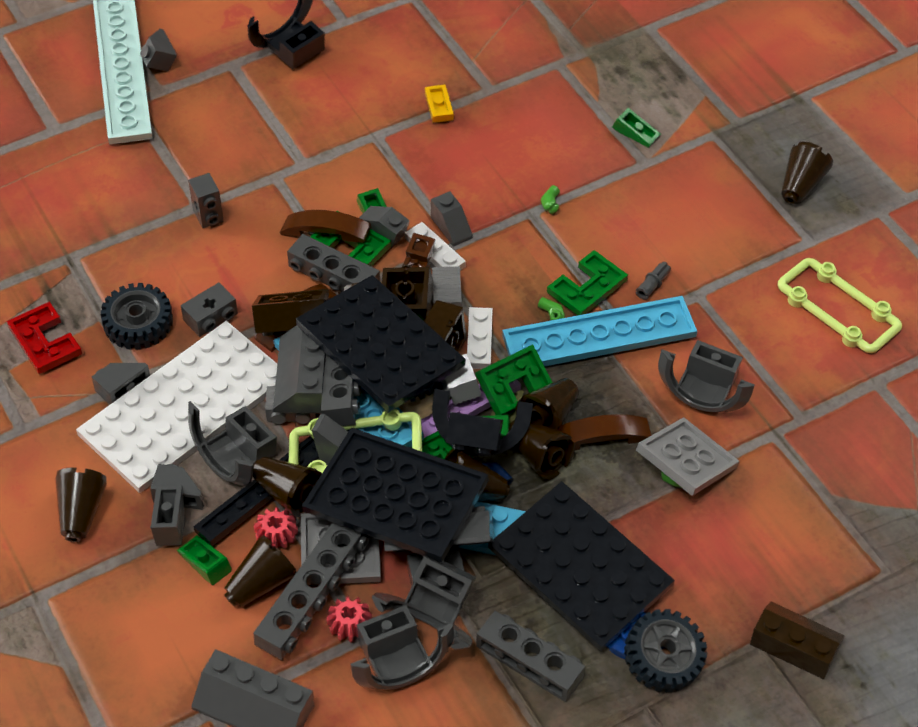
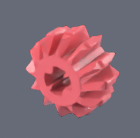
M276 506L273 512L266 508L265 515H258L257 523L254 525V532L256 533V540L264 535L272 542L270 546H274L276 549L281 546L286 550L287 543L294 544L295 535L298 533V526L293 515H290L286 510L280 512Z
M347 595L345 602L337 599L335 602L336 606H330L328 610L329 615L326 619L332 635L337 634L340 641L348 637V640L352 643L353 637H358L357 624L372 619V614L369 612L367 603L361 604L359 597L351 601Z

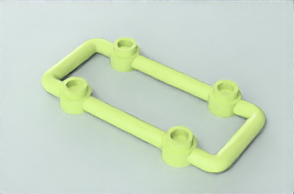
M805 258L778 280V288L788 296L787 300L791 306L803 307L841 334L842 342L848 347H858L866 353H875L902 329L901 321L891 314L892 309L888 302L879 301L876 303L839 277L836 274L835 265L830 262L821 264L813 258ZM811 267L817 272V278L821 282H832L872 311L871 316L875 321L888 322L892 326L872 344H869L862 339L863 334L860 328L857 326L847 328L808 300L807 292L803 287L796 286L792 288L788 283L806 268Z
M394 409L388 413L385 410L381 416L356 419V425L342 426L344 429L350 430L351 427L359 429L383 425L386 429L395 431L400 428L403 422H412V448L422 451L421 417L415 412L400 413L399 410ZM318 418L311 420L308 426L297 427L291 431L289 435V463L299 465V437L310 435L313 438L312 429ZM315 460L308 467L315 468L323 473L327 465L322 460Z

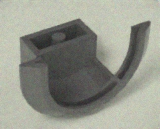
M697 340L689 356L686 370L678 383L673 373V363L676 354L661 350L658 362L661 379L667 388L687 405L708 412H731L742 408L750 400L755 384L742 379L738 384L735 395L726 400L737 378L743 357Z
M191 401L188 402V424L194 444L206 464L220 478L237 485H247L252 480L253 464L255 461L262 457L272 458L276 455L277 436L247 406L227 416L225 430L205 441L200 427V410Z
M424 556L412 580L414 583L406 600L386 593H375L372 596L377 610L381 612L394 610L406 605L412 617L436 629L453 623L454 639L451 648L455 650L467 648L472 644L471 637L454 623L476 577L445 561L442 563Z
M406 605L357 624L359 644L366 658L350 664L352 676L355 682L362 687L383 690L401 688L420 680L441 662L450 649L454 639L453 623L437 629L438 642L429 657L418 638L417 624Z

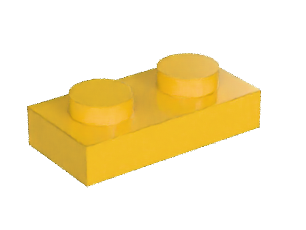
M446 85L425 87V96L432 122L454 120V113Z

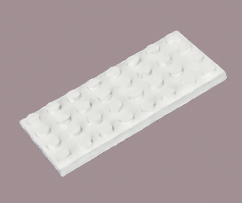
M225 321L76 429L77 435L133 488L142 493L151 486L158 464L178 465L197 451L188 424L189 401L200 410V427L205 441L225 430L227 416L244 406L251 410L266 398L267 386H275L277 363L229 322Z

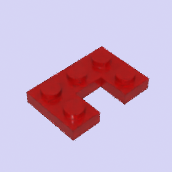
M50 301L6 321L8 328L38 374L82 354L81 347L71 333L51 342H48L43 335V331L61 323L60 316Z

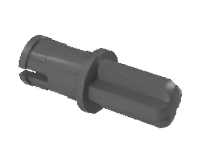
M667 262L659 263L652 273L650 272L645 276L644 282L636 289V294L639 298L647 300L651 293L662 285V280L671 271V267Z

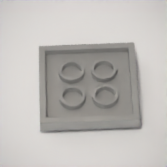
M684 417L639 442L636 448L637 452L692 496L735 470L740 462Z
M301 513V566L333 522L309 513ZM369 536L365 549L363 551L359 550L355 555V561L349 571L345 570L340 576V584L381 582L379 539ZM339 544V545H338V547H346V546H348V545H346V544ZM328 563L323 566L329 568L334 565Z

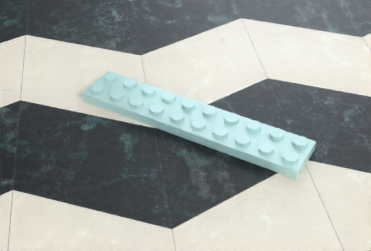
M93 0L109 145L153 139L143 60L140 55L141 45L135 0Z

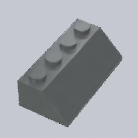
M297 325L280 337L273 412L321 413L325 352Z
M485 506L474 507L452 547L494 542L492 511H485ZM385 542L384 545L387 552L409 551Z
M215 649L201 673L191 708L231 727H303L315 704L313 690Z

